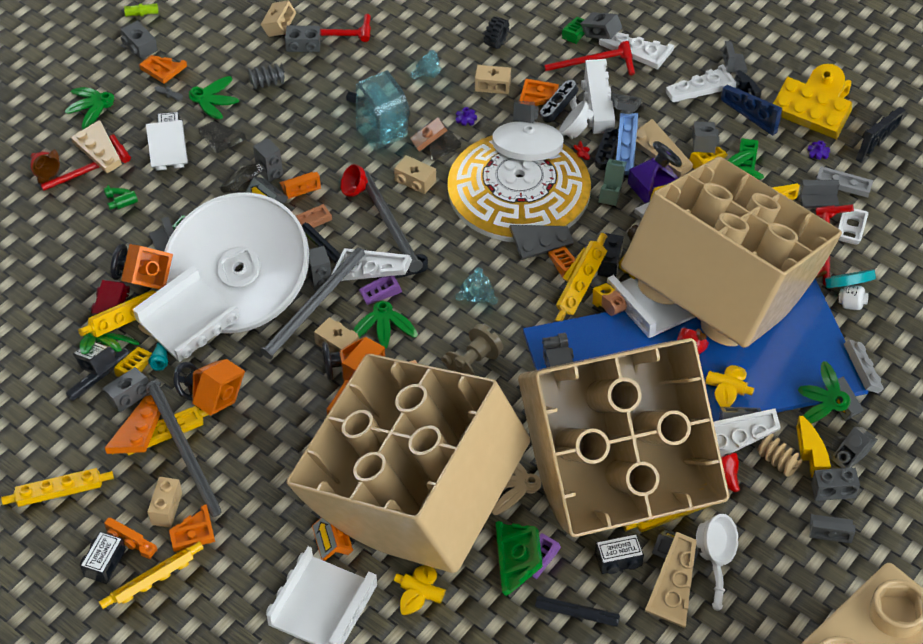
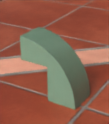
M609 159L606 166L604 183L600 190L599 203L617 205L627 162Z

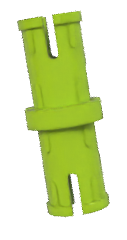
M140 3L135 6H124L125 17L139 15L144 17V15L159 14L157 3L145 5Z

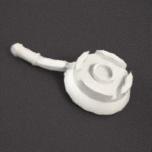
M576 95L569 102L572 111L559 129L563 136L567 135L570 139L578 137L587 127V119L591 120L594 112L588 108V103L585 100L577 105Z
M717 514L712 518L704 519L705 522L700 523L696 533L697 548H701L703 552L700 555L706 560H711L713 564L716 587L714 588L715 595L712 607L715 611H720L723 607L722 601L725 589L723 588L724 581L721 566L732 561L738 548L736 525L732 518L726 514Z

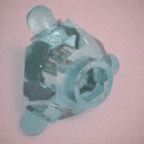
M430 50L416 64V69L411 72L410 77L412 79L421 76L435 78L442 70L437 52Z
M479 267L475 269L472 275L468 276L461 285L460 292L455 295L458 301L467 299L468 302L484 304L489 302L492 305L498 302L488 277L483 274L482 268Z

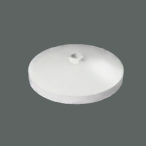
M515 121L498 127L493 133L492 144L500 154L506 157L523 161H538L552 158L563 149V135L556 128L544 123Z

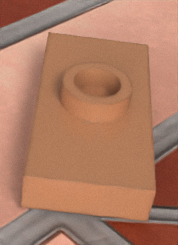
M436 118L410 139L420 152L447 132V129L441 120Z
M322 204L296 215V218L301 226L306 222L315 228L331 221L332 215L325 205Z

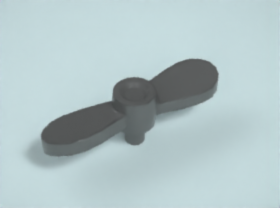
M161 86L155 87L156 92L165 94L167 98L172 97L177 101L183 100V95L172 92L170 87H166V89Z

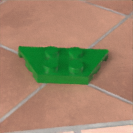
M497 521L496 532L502 593L507 596L543 567L539 530L535 526H521L515 523L508 525Z

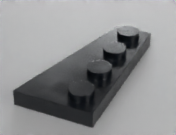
M899 107L895 111L892 110L887 117H883L872 128L865 130L856 161L862 163L865 160L866 154L870 155L874 151V147L877 144L880 145L885 137L889 136L901 124L906 109Z

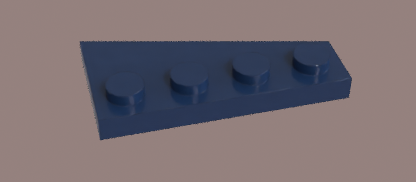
M728 84L722 88L721 101L772 136L778 132L782 107Z

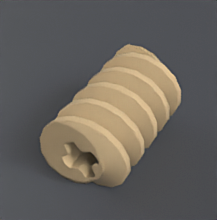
M772 433L762 440L757 451H759V456L765 457L767 462H771L772 466L777 467L780 472L784 471V475L789 477L800 467L802 459L797 460L799 453L791 455L792 448L785 450L786 443L779 446L780 438L773 441L774 434Z

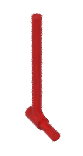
M364 15V22L359 30L320 29L321 36H358L361 41L368 42L370 40L371 15Z
M629 41L621 42L618 49L544 65L545 71L583 64L586 63V60L620 56L626 62L628 74H635Z
M110 135L109 139L121 162H129L131 156L125 147L120 144L115 135ZM95 162L41 184V188L45 191L95 170L99 166Z
M854 205L817 207L816 215L830 223V218L838 213L853 212ZM830 256L823 265V270L827 271L822 276L824 285H826L825 278L830 277Z

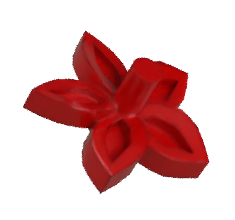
M581 141L578 142V145L573 146L578 151L576 153L578 158L590 159L588 153L590 149L583 147Z

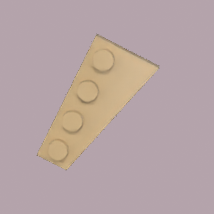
M653 119L637 129V148L650 157L655 158L658 152L654 149L653 142L659 141L669 147L681 159L682 165L680 167H676L671 163L668 164L678 177H682L692 169V162Z
M100 120L71 137L72 142L106 173L122 165Z
M676 532L645 612L686 628L697 540Z

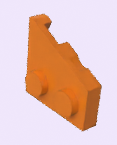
M151 55L141 62L139 66L142 71L165 84L185 69L187 62L185 60H181L180 63L173 62L172 58H161Z
M525 78L519 101L535 102V106L546 104L559 89V84Z
M207 504L203 505L201 511L194 516L189 515L181 524H177L169 530L174 552L189 548L198 542L202 545L215 542Z

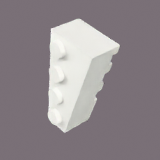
M606 59L586 60L584 80H581L582 90H585L584 100L588 103V108L594 112L592 119L588 118L589 127H592L593 134L604 133L606 129L615 127L611 88L608 82L609 75L606 72Z

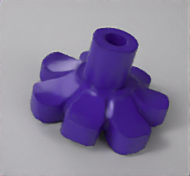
M464 107L462 112H456V123H461L463 126H466L467 123L472 126L474 121L477 120L475 111L473 109L470 110L468 107Z
M818 141L809 145L807 150L809 151V157L814 158L816 156V159L821 160L822 158L827 159L829 157L830 148L825 147L826 143L823 141Z

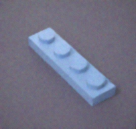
M620 113L616 160L627 162L625 175H629V169L634 167L638 113Z

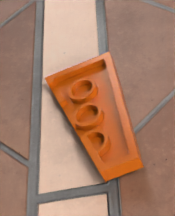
M152 395L145 396L105 446L107 454L146 452L161 415Z

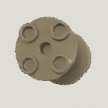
M476 324L469 331L471 343L466 347L467 352L460 356L455 352L448 351L441 360L448 370L475 376L471 364L475 360L481 361L484 357L496 359L500 356L504 348L501 339L495 332L491 334L487 331L489 327L486 325Z

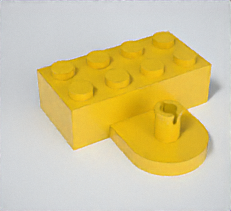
M822 64L816 67L806 84L787 76L773 103L782 107L781 118L836 140L852 111V102L839 97L845 86V75L834 64Z

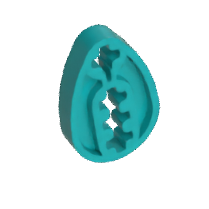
M875 269L825 278L826 288L842 287L875 280Z

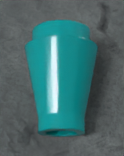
M160 343L156 344L149 358L150 367L157 371L163 370L168 365L167 350Z

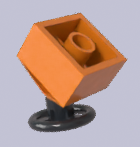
M121 243L116 247L112 256L110 266L111 277L114 280H119L122 277L121 281L160 290L167 283L173 254L129 244L127 249V246Z
M367 337L353 342L340 352L330 353L328 343H322L328 380L333 379L332 368H342L343 381L345 382V380H350L365 355L374 354L385 357V347Z
M228 359L210 363L199 369L190 362H182L175 368L173 382L176 391L182 398L192 401V404L212 416L235 403L245 371ZM183 368H189L190 371L187 376H180ZM180 383H184L188 387L190 395L184 392Z

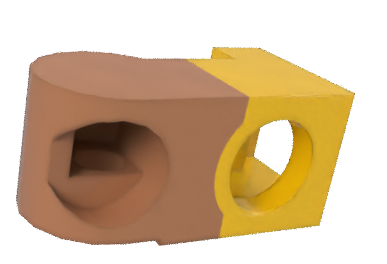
M608 283L593 288L592 304L596 307L602 306L610 316L626 310L627 304L625 299Z

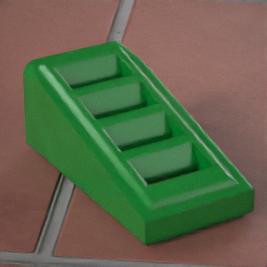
M576 17L562 30V39L577 44L585 34L580 24L585 19Z
M741 139L739 152L753 150L755 154L743 163V165H750L751 167L741 165L737 167L755 170L758 140Z

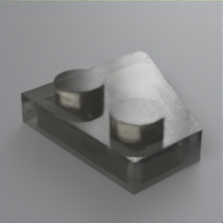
M446 126L447 132L429 144L432 161L461 148V142Z

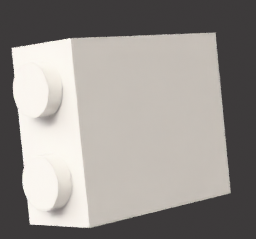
M183 121L146 124L151 167L156 168V171L167 170L166 166H174V169L184 168V164H188Z

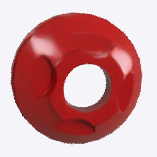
M352 164L344 171L341 179V191L345 196L355 197L365 190L368 179L361 166Z

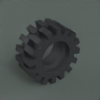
M494 16L486 27L484 43L485 45L500 49L504 44L503 42L506 41L510 24L508 20Z

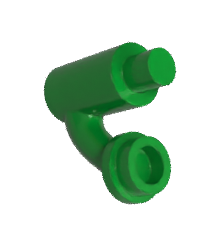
M109 185L103 188L106 198H113L112 202L107 203L109 210L114 208L119 210L138 202L134 191L125 188H110Z

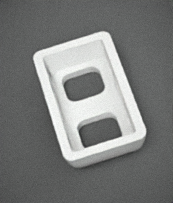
M854 208L853 212L842 213L838 227L842 231L839 241L854 245L860 243L868 217L867 211ZM847 220L858 221V227L848 225ZM844 232H849L855 234L856 236L855 238L845 236L843 234Z

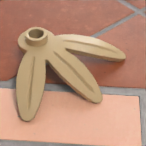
M518 463L505 487L512 489L499 499L492 513L499 515L514 506L525 493L533 494L537 492L541 487V479L535 474H528L525 468Z

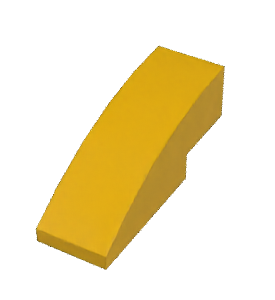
M799 416L796 429L800 458L802 461H809L811 478H813L815 470L831 468L829 455L822 439L812 424L804 416Z

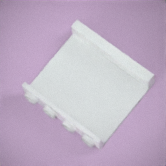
M194 265L133 309L135 319L178 362L190 357L195 350L203 347L208 340L219 335L224 328L235 323L239 318L238 307L236 305L230 307L201 280L199 271Z
M614 275L607 278V283L625 299L627 304L625 312L648 338L695 318L694 315L677 304H661L649 299L639 289V279L630 278L623 282H620Z
M308 546L305 552L299 555L295 569H291L288 573L287 582L284 587L281 586L279 588L275 602L268 606L266 611L268 625L310 644H344L377 587L376 574L368 572L366 577L363 578L313 557L312 548Z

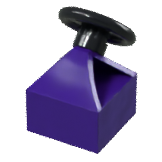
M659 141L653 142V147L658 152L655 158L629 169L628 185L645 204L650 202L655 187L667 185L679 178L668 164L671 163L676 167L682 165L681 159L669 147Z

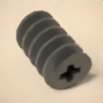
M282 62L280 68L277 63L274 64L273 69L271 65H267V70L264 66H261L260 71L257 67H254L253 72L248 68L250 84L255 89H257L258 83L261 88L264 87V82L267 83L268 87L271 85V81L275 85H277L278 80H280L281 84H284L285 77Z

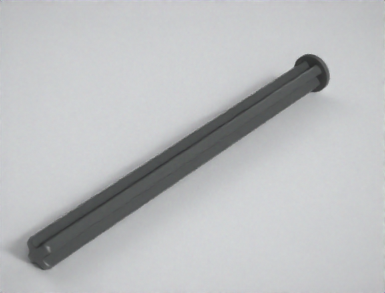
M364 170L368 179L365 187L402 254L410 255L412 259L408 268L409 271H419L423 266L422 261L418 260L371 175L367 170Z
M357 247L265 347L260 349L266 358L273 359L276 351L365 256L363 249Z
M159 380L151 381L145 388L151 393L205 504H207L210 515L216 517L222 513L221 508L160 388L161 382Z

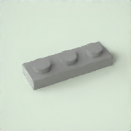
M822 166L816 180H839L838 190L867 198L874 181Z
M848 340L844 343V346L865 389L879 394L884 388L881 384L880 376L873 367V362L866 353L865 346L861 342Z

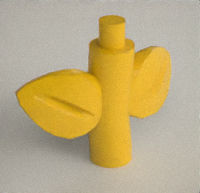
M728 366L724 374L709 371L706 377V384L717 387L714 396L720 407H730L735 402L737 394L752 396L754 393V388L749 387L748 383L743 381L747 373L740 366Z
M426 565L417 567L413 572V576L405 574V576L396 574L394 581L401 584L400 587L406 590L400 600L402 615H409L418 611L423 606L425 599L439 604L442 602L446 590L432 585L437 579V573L433 567Z

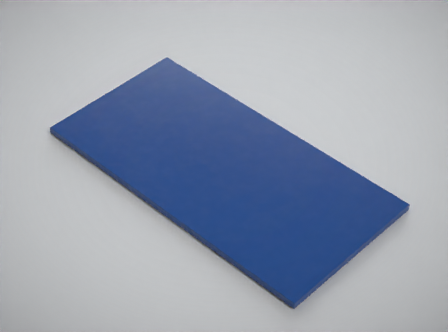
M816 279L813 280L791 311L750 346L745 348L739 345L735 347L725 346L707 336L706 340L709 345L704 352L699 354L705 382L709 371L724 374L726 368L731 365L740 366L745 369L747 376L743 381L747 382L749 387L754 388V393L752 396L737 394L735 402L730 407L760 408L762 411L776 408L778 413L822 404L823 402L803 396L798 392V388L804 385H812L826 390V385L821 376V363L823 361H827L832 366L838 379L844 376L855 396L865 395L869 392L865 389L844 346L846 341ZM625 311L613 316L604 312L523 328V334L535 370L546 368L543 358L544 347L542 338L554 337L560 333L567 334L568 347L572 348L574 359L572 360L576 362L658 343L675 341L681 328L695 331L699 328L702 333L704 331L701 328V320L695 317L648 338ZM706 384L713 422L719 421L720 406L714 396L717 387Z

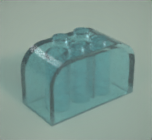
M386 70L356 83V129L370 147L376 151L408 136L409 119L408 102L403 90L389 71Z

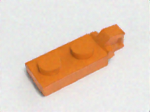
M108 518L104 522L107 534L122 538L125 546L132 550L134 548L139 550L141 556L151 559L158 550L157 546L144 539L143 535L118 521Z

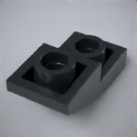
M740 70L736 71L734 78L737 82L736 88L761 98L762 91L753 79Z

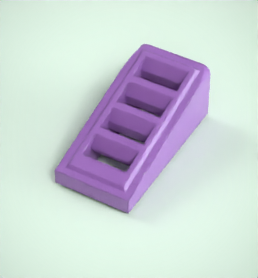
M394 276L381 277L359 289L367 305L402 292ZM367 292H371L372 296L369 297Z
M543 533L539 536L541 552L546 554V556L542 557L543 567L532 575L535 579L541 575L561 548L558 542ZM542 546H548L550 548L549 551L544 549Z

